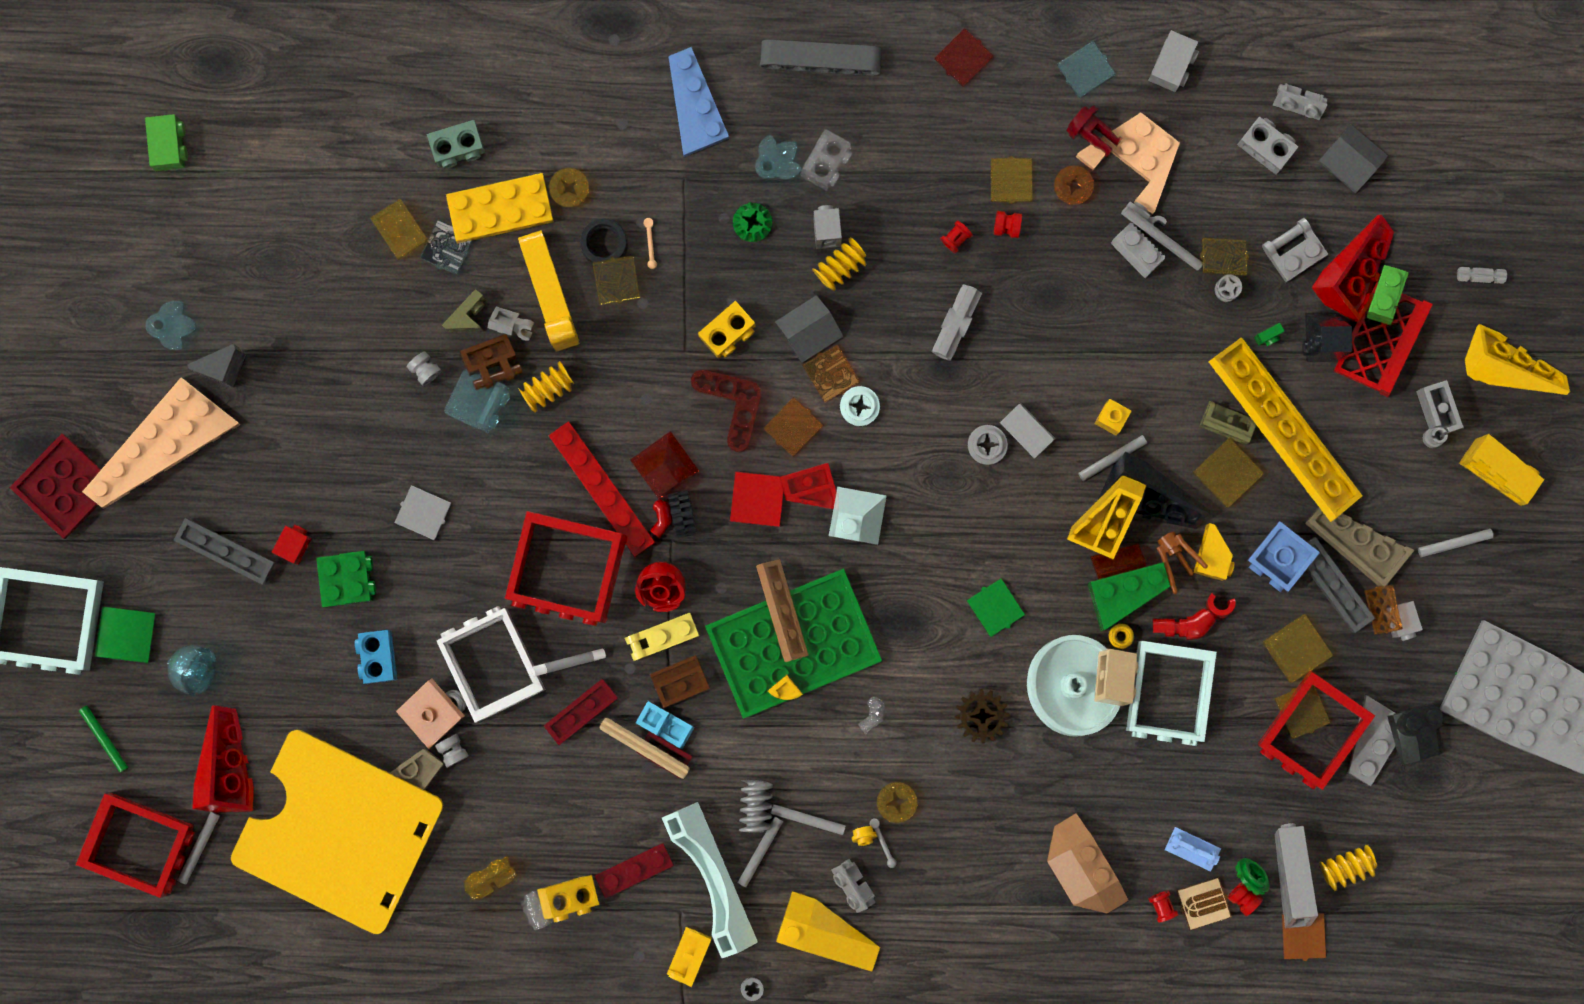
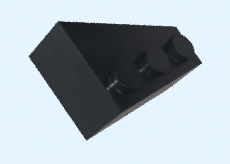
M1305 313L1306 341H1303L1302 353L1306 356V362H1337L1352 352L1351 325L1346 321H1341V317H1336V313Z

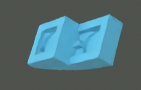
M649 701L636 721V724L680 749H683L695 728Z

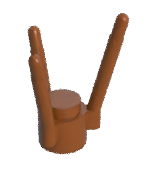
M1175 531L1166 534L1157 541L1160 546L1156 549L1164 562L1173 594H1177L1178 591L1166 554L1169 557L1176 555L1190 576H1193L1194 573L1181 554L1182 547L1203 568H1208V565Z

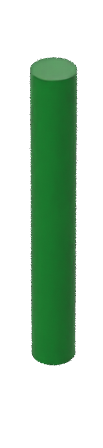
M87 705L79 710L80 714L119 773L127 770L129 767Z

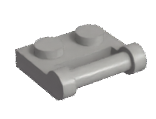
M1305 218L1297 221L1296 226L1272 242L1267 241L1262 245L1264 252L1285 282H1288L1328 255ZM1300 234L1304 235L1306 240L1282 256L1278 255L1277 249Z

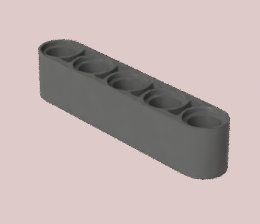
M763 40L761 42L760 67L771 70L874 76L880 74L882 49L876 46Z

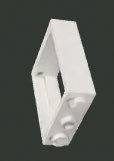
M500 606L487 611V617L478 620L477 617H474L464 622L465 627L455 631L454 628H451L441 633L442 638L437 640L439 648L475 723L546 690L540 677H534L532 674L534 664L508 609H501ZM503 619L533 684L480 709L450 644Z

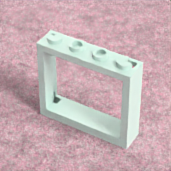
M0 567V630L9 579L88 589L77 661L0 651V664L7 665V660L17 661L16 666L31 668L32 663L41 664V670L56 671L57 667L66 668V673L81 675V670L90 671L104 582Z

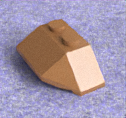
M1075 813L1055 825L1047 862L1072 904L1086 909L1109 913L1129 901L1118 878L1078 815Z

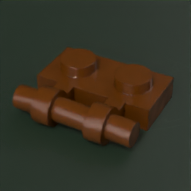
M507 334L460 351V356L469 376L477 373L480 374V379L472 381L476 391L484 387L485 389L492 388L495 383L503 380L508 382L513 380L514 376L522 374L519 364L510 367L508 363L516 359V354ZM500 365L501 371L489 375L487 369Z

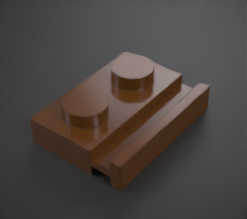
M696 655L650 674L663 708L710 689Z

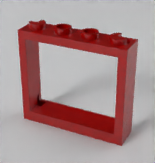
M527 511L505 599L512 601L511 606L526 609L527 605L536 607L535 612L547 615L552 610L560 612V618L573 621L574 616L583 618L582 623L597 626L598 622L606 623L627 536L622 533ZM535 525L612 543L595 613L518 594Z

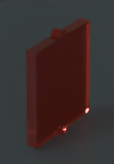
M964 28L934 60L947 71L946 74L948 76L951 75L964 87L993 58V55L981 44V40H976Z

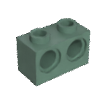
M475 120L427 134L432 154L438 167L450 168L457 165L458 161L464 159L473 161L481 157L480 154L485 153ZM472 137L475 139V143L471 147L463 146V141L466 138ZM442 145H450L451 150L448 154L442 155L439 153Z

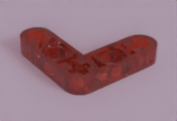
M707 370L696 371L691 377V385L696 392L736 402L727 444L733 452H744L750 444L761 399L760 386L752 381ZM701 375H705L706 380L713 382V377L718 378L715 383V392L710 391L711 385L704 384L703 388H699V384L695 382L696 378L700 379ZM722 381H730L733 384L731 393L723 394L720 392L719 385ZM737 383L742 384L740 387L742 390H749V387H754V392L757 393V396H752L751 400H748L746 394L739 392V398L734 397L737 392ZM746 410L750 412L752 418L749 423L741 424L737 420V415L740 411ZM735 425L741 429L749 428L748 433L743 431L742 440L746 442L745 444H740L739 448H736L735 443L731 441L732 438H737L739 430H733Z

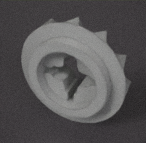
M983 425L971 433L967 446L970 456L981 464L990 465L999 462L1004 457L1008 443L1005 434L999 428L992 425ZM986 434L990 443L998 444V446L990 448L989 455L985 452V448L977 446L985 442Z

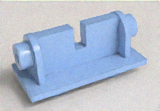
M1175 827L1165 850L1211 872L1213 866L1217 865L1220 856L1218 855L1221 848Z

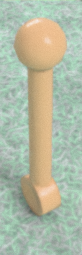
M646 218L644 226L647 228L649 250L647 265L650 269H655L657 262L654 260L651 229L654 223L651 218Z

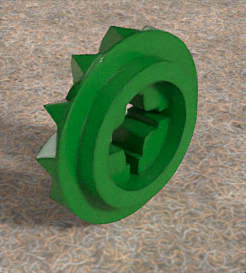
M749 202L740 206L734 213L733 228L741 239L748 242H757L769 234L772 228V217L769 210L760 203ZM757 213L756 221L760 225H753L750 231H748V222L743 217L752 218Z
M1247 858L1238 861L1235 869L1238 872L1237 877L1241 879L1242 884L1247 887L1248 891H1253L1255 895H1264L1269 890L1270 884L1263 868Z

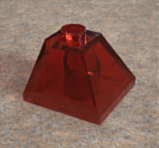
M671 431L630 460L659 500L699 472Z

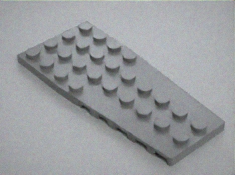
M1485 620L1481 621L1460 664L1458 673L1455 675L1439 708L1441 712L1505 744L1572 769V771L1584 774V673L1553 654Z

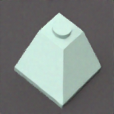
M837 487L829 536L878 545L886 495Z

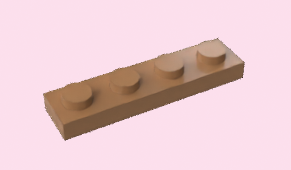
M780 559L757 565L756 568L784 662L809 656Z

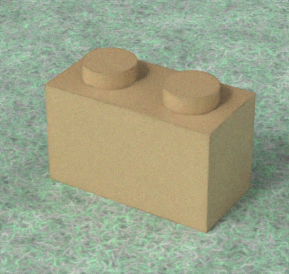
M1114 649L1099 652L1095 702L1118 706L1133 703L1136 696V687L1134 686L1135 675L1138 671L1136 653Z

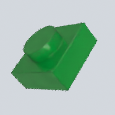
M1278 323L1257 334L1254 339L1258 346L1265 343L1268 347L1281 340L1279 335L1284 332L1281 323Z

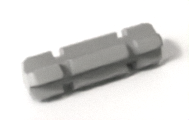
M1460 267L1457 270V280L1484 283L1494 281V283L1503 284L1507 280V271L1505 269H1496L1494 271L1489 268L1470 269V267Z

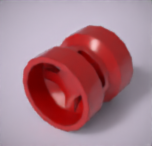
M997 210L994 235L1002 236L1005 233L1011 238H1019L1022 214L1014 213L1007 215L1005 211Z
M1242 882L1227 897L1233 904L1240 905V911L1245 916L1251 914L1263 901L1260 895H1255L1252 893L1253 891H1248Z

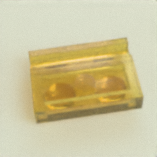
M398 199L397 202L392 205L390 204L370 218L398 260L417 249L424 242L429 241L401 199Z

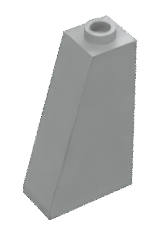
M1294 823L1284 824L1275 833L1285 928L1311 926L1318 917L1304 826L1296 827Z

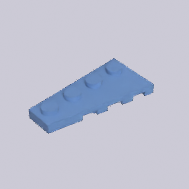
M690 47L670 55L669 63L683 155L686 157L729 139V135L692 48Z

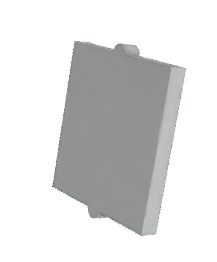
M411 485L404 502L400 503L402 507L394 523L435 540L442 524L446 523L444 519L451 503Z

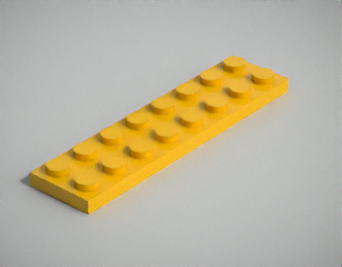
M1242 337L1209 361L1215 372L1220 376L1330 522L1363 496Z

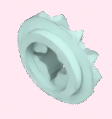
M857 386L845 392L840 402V410L847 422L855 426H864L876 419L880 410V403L877 395L871 389ZM860 396H863V405L871 409L862 410L858 417L856 408L849 404H857Z

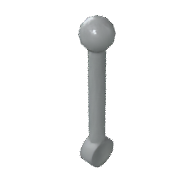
M872 819L870 826L874 828L888 859L887 865L890 868H894L897 865V861L890 854L879 829L880 823L877 819Z

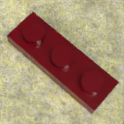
M602 678L547 722L544 728L556 743L561 745L617 700L618 697Z
M661 843L596 874L595 878L606 899L674 866L664 843Z

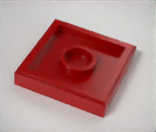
M735 472L730 522L780 527L783 488L780 476Z

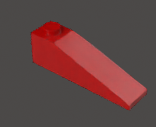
M1377 215L1322 271L1312 286L1313 291L1324 305L1354 321H1360L1372 302L1374 296L1371 294L1374 282L1379 280L1380 274L1378 269L1381 260L1386 259L1394 231L1382 215Z
M217 705L211 707L194 781L192 808L194 810L208 812L253 811L254 785L252 778L248 776L246 767L248 759L247 755L243 754L241 746L243 737L237 711L234 708Z

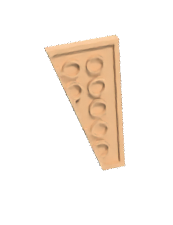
M180 378L82 492L104 509L129 494L134 488L152 480V477L196 453L201 447L211 441L214 442L221 435L231 429H235L240 424L183 378Z

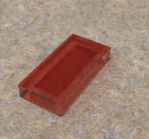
M1139 544L1118 549L1114 559L1102 554L1090 556L1098 580L1146 567V561Z

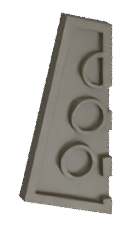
M1318 507L1305 523L1381 589L1388 584L1414 552L1413 549L1396 543V540L1388 536L1384 537L1373 531L1369 526L1353 521L1351 517L1343 513L1330 522Z

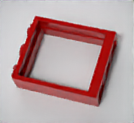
M1309 670L1258 742V745L1262 748L1260 753L1272 761L1275 757L1283 762L1281 767L1290 774L1294 775L1297 772L1304 777L1302 782L1313 790L1316 787L1323 790L1375 715ZM1312 685L1362 718L1320 778L1271 745Z
M104 793L76 865L156 897H165L167 893L171 894L175 886L176 880L173 878L176 871L180 870L184 864L185 856L183 853L186 846L189 847L193 841L195 832L192 831L195 825L116 794ZM116 806L179 831L157 886L94 862Z

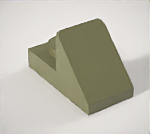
M475 289L443 323V328L448 332L483 331L470 316L472 314L477 315L485 305L483 302L486 300L484 296Z

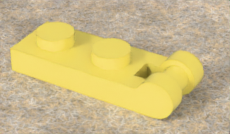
M687 613L625 637L627 645L630 644L633 654H631L633 661L696 638L699 634L691 613ZM646 638L649 647L642 650L639 641Z

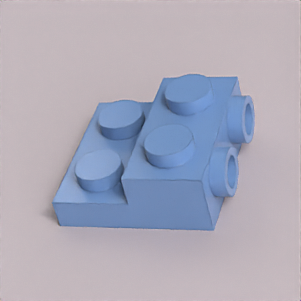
M1279 521L1248 559L1252 563L1249 568L1260 577L1265 573L1271 578L1269 584L1279 592L1283 589L1289 591L1320 552Z

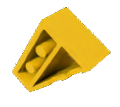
M1490 434L1475 439L1459 462V464L1520 506L1529 503L1544 481L1539 475L1540 472L1526 465Z
M1122 475L1071 527L1067 540L1114 559L1141 502L1146 485Z

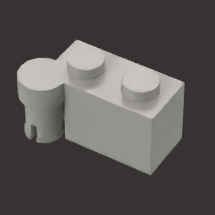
M1447 380L1416 391L1429 427L1422 437L1427 447H1439L1447 440V433L1464 428Z

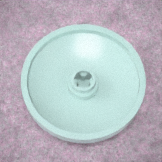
M1068 635L1054 639L1037 652L1030 664L1027 676V691L1030 703L1040 720L1060 734L1067 736L1093 734L1106 727L1119 711L1120 706L1094 701L1098 655L1100 651L1107 650L1098 641L1081 635Z

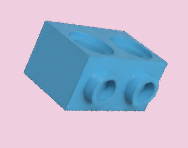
M392 630L358 633V639L355 640L356 654H360L361 664H358L359 679H363V684L397 680ZM372 638H377L380 643L378 650L375 652H371L368 648V642ZM378 662L383 670L380 676L375 677L371 673V667L374 663Z

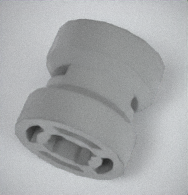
M425 351L414 357L406 366L411 373H417L418 381L422 386L429 384L442 371L437 364L430 362L431 357Z
M457 734L435 745L437 751L442 753L444 757L443 762L446 768L469 756L467 751L460 746L461 740Z

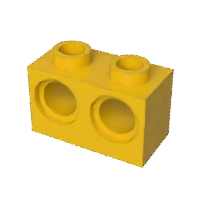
M734 301L698 333V336L718 359L722 355L726 358L736 349L734 345L739 340L746 341L754 334L753 328L756 326L750 316ZM741 318L745 321V325L741 329H734L731 326L732 320ZM716 334H722L726 337V342L723 345L717 346L713 344L712 339Z
M592 875L537 889L544 919L553 918L554 922L569 919V913L576 912L577 916L592 912L591 907L599 905ZM579 890L584 894V899L581 903L577 900V892ZM556 896L561 901V906L558 910L553 904Z

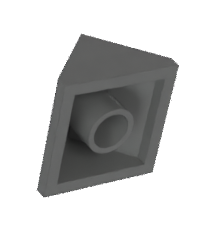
M1350 124L1318 162L1356 193L1377 171L1388 155Z
M817 295L775 321L801 363L843 338L831 312Z
M232 344L187 365L190 370L203 377L234 387L246 354L244 350Z

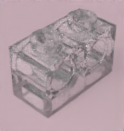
M825 129L802 168L801 177L826 191L829 185L834 187L841 174L837 172L841 164L846 165L853 153L849 151L851 143ZM836 145L840 148L841 152L835 156L830 155L827 152L828 147ZM823 166L828 169L829 173L825 177H819L816 175L815 170Z

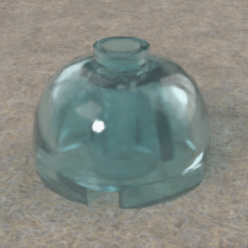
M187 645L178 649L170 657L167 664L168 679L172 686L189 696H195V693H203L210 685L215 674V670H211L212 661L216 662L214 652L200 645Z

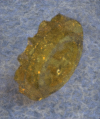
M561 169L550 180L549 191L551 197L563 207H575L583 203L588 195L589 184L587 178L577 169ZM562 181L569 185L575 183L573 188L576 195L571 192L563 194L565 187Z
M893 782L883 787L877 797V808L886 820L894 823L904 822L915 813L917 797L908 785ZM893 792L898 795L899 799H908V801H904L901 804V813L896 810L895 806H886V804L893 801Z

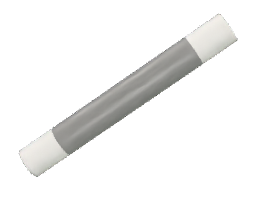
M602 648L533 666L532 674L535 677L606 658V654Z

